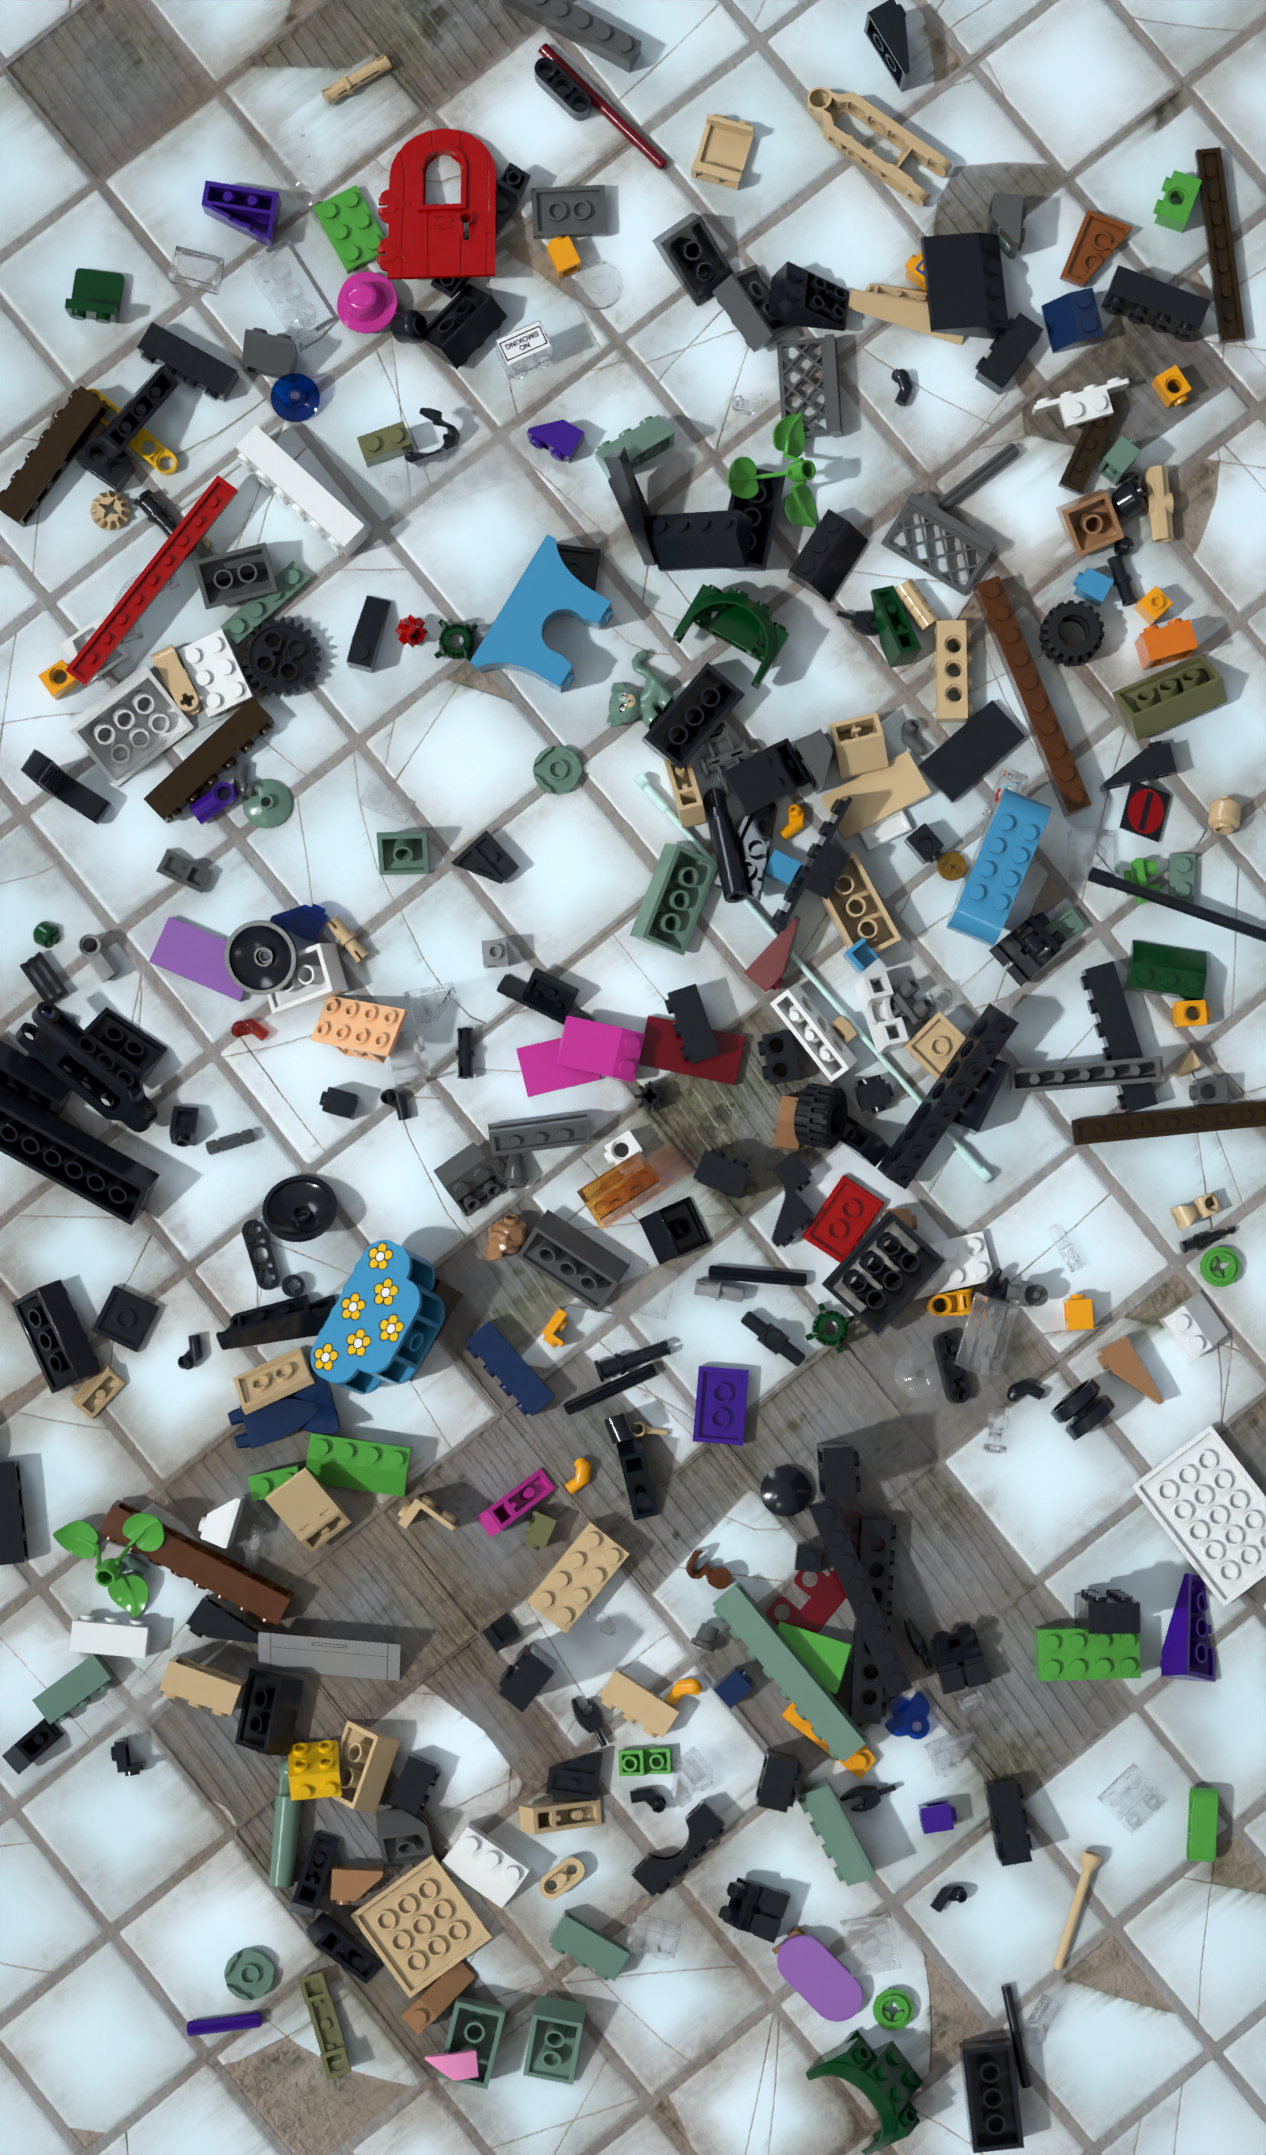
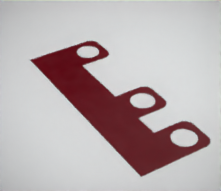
M855 1510L849 1511L842 1519L845 1528L848 1519L854 1517L860 1520V1517L863 1516ZM847 1531L850 1540L855 1543L853 1547L858 1557L859 1532L851 1534ZM880 1537L872 1539L870 1543L871 1549L874 1551L881 1550L884 1546L883 1539ZM835 1570L828 1577L821 1571L816 1573L818 1581L813 1587H806L802 1583L801 1578L806 1571H799L794 1578V1582L811 1598L799 1610L785 1597H778L767 1610V1617L777 1626L782 1621L818 1633L846 1599ZM785 1604L789 1607L790 1616L786 1620H778L775 1617L774 1609L777 1605Z

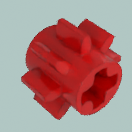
M409 615L408 618L399 620L400 622L395 632L400 635L398 640L403 645L408 643L413 648L415 645L424 642L425 634L428 631L423 627L425 622L420 617L415 619L412 615Z

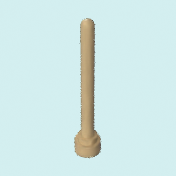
M1083 1850L1080 1858L1081 1866L1083 1867L1053 1964L1054 1969L1057 1971L1063 1969L1092 1872L1096 1871L1097 1867H1100L1102 1860L1101 1855L1091 1851Z

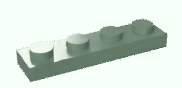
M294 561L275 577L278 591L251 598L220 626L237 646L248 638L247 634L255 632L254 626L259 628L262 625V621L266 622L311 581Z

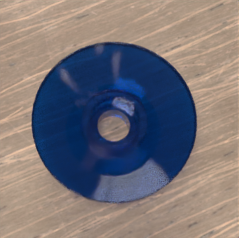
M289 373L283 375L274 383L270 399L274 411L282 419L290 422H301L307 420L316 412L320 402V394L317 385L311 378L300 373ZM296 391L300 396L297 399H293L290 394Z

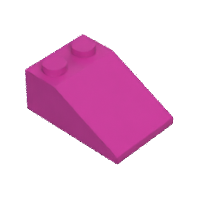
M566 1016L555 1064L621 1082L634 1083L645 1034Z

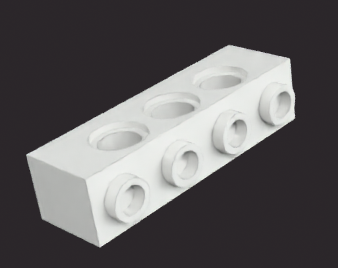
M798 983L794 984L770 1003L830 1082L834 1081L858 1062L854 1054Z

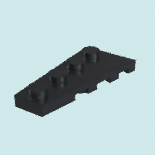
M776 803L747 817L745 815L736 834L749 892L748 898L758 901L761 900L778 811ZM718 873L714 885L722 889Z

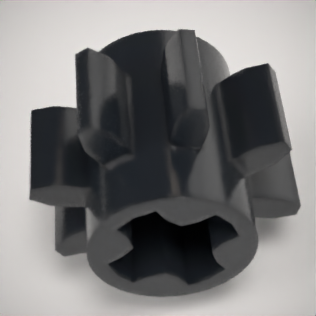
M651 1081L648 1082V1087L646 1088L639 1085L638 1087L642 1091L641 1095H634V1098L641 1099L638 1108H642L645 1105L648 1107L649 1113H651L652 1106L654 1105L660 1109L661 1105L658 1103V1100L665 1098V1095H659L658 1092L661 1089V1085L654 1088ZM648 1090H652V1094L657 1095V1099H653L652 1103H647V1099L643 1098V1095H646Z

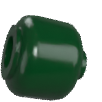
M47 921L39 923L33 932L35 943L45 948H51L53 944H57L60 940V935H58L59 928Z

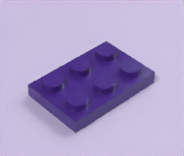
M699 1366L693 1430L694 1442L743 1446L749 1370Z

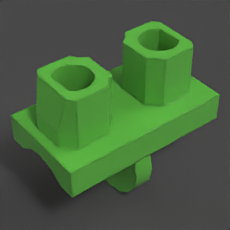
M1143 857L1135 858L1134 861H1131L1132 875L1131 870L1124 871V878L1160 892L1159 884L1147 885L1146 876L1157 874L1156 861H1143ZM1136 897L1137 905H1144L1149 902Z

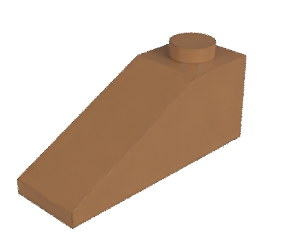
M1122 1336L1097 1350L1100 1355L1097 1357V1360L1104 1371L1108 1369L1115 1377L1155 1404L1160 1405L1164 1403L1127 1336Z
M461 1960L434 1980L404 2008L401 2017L419 2035L476 1977L475 1974Z

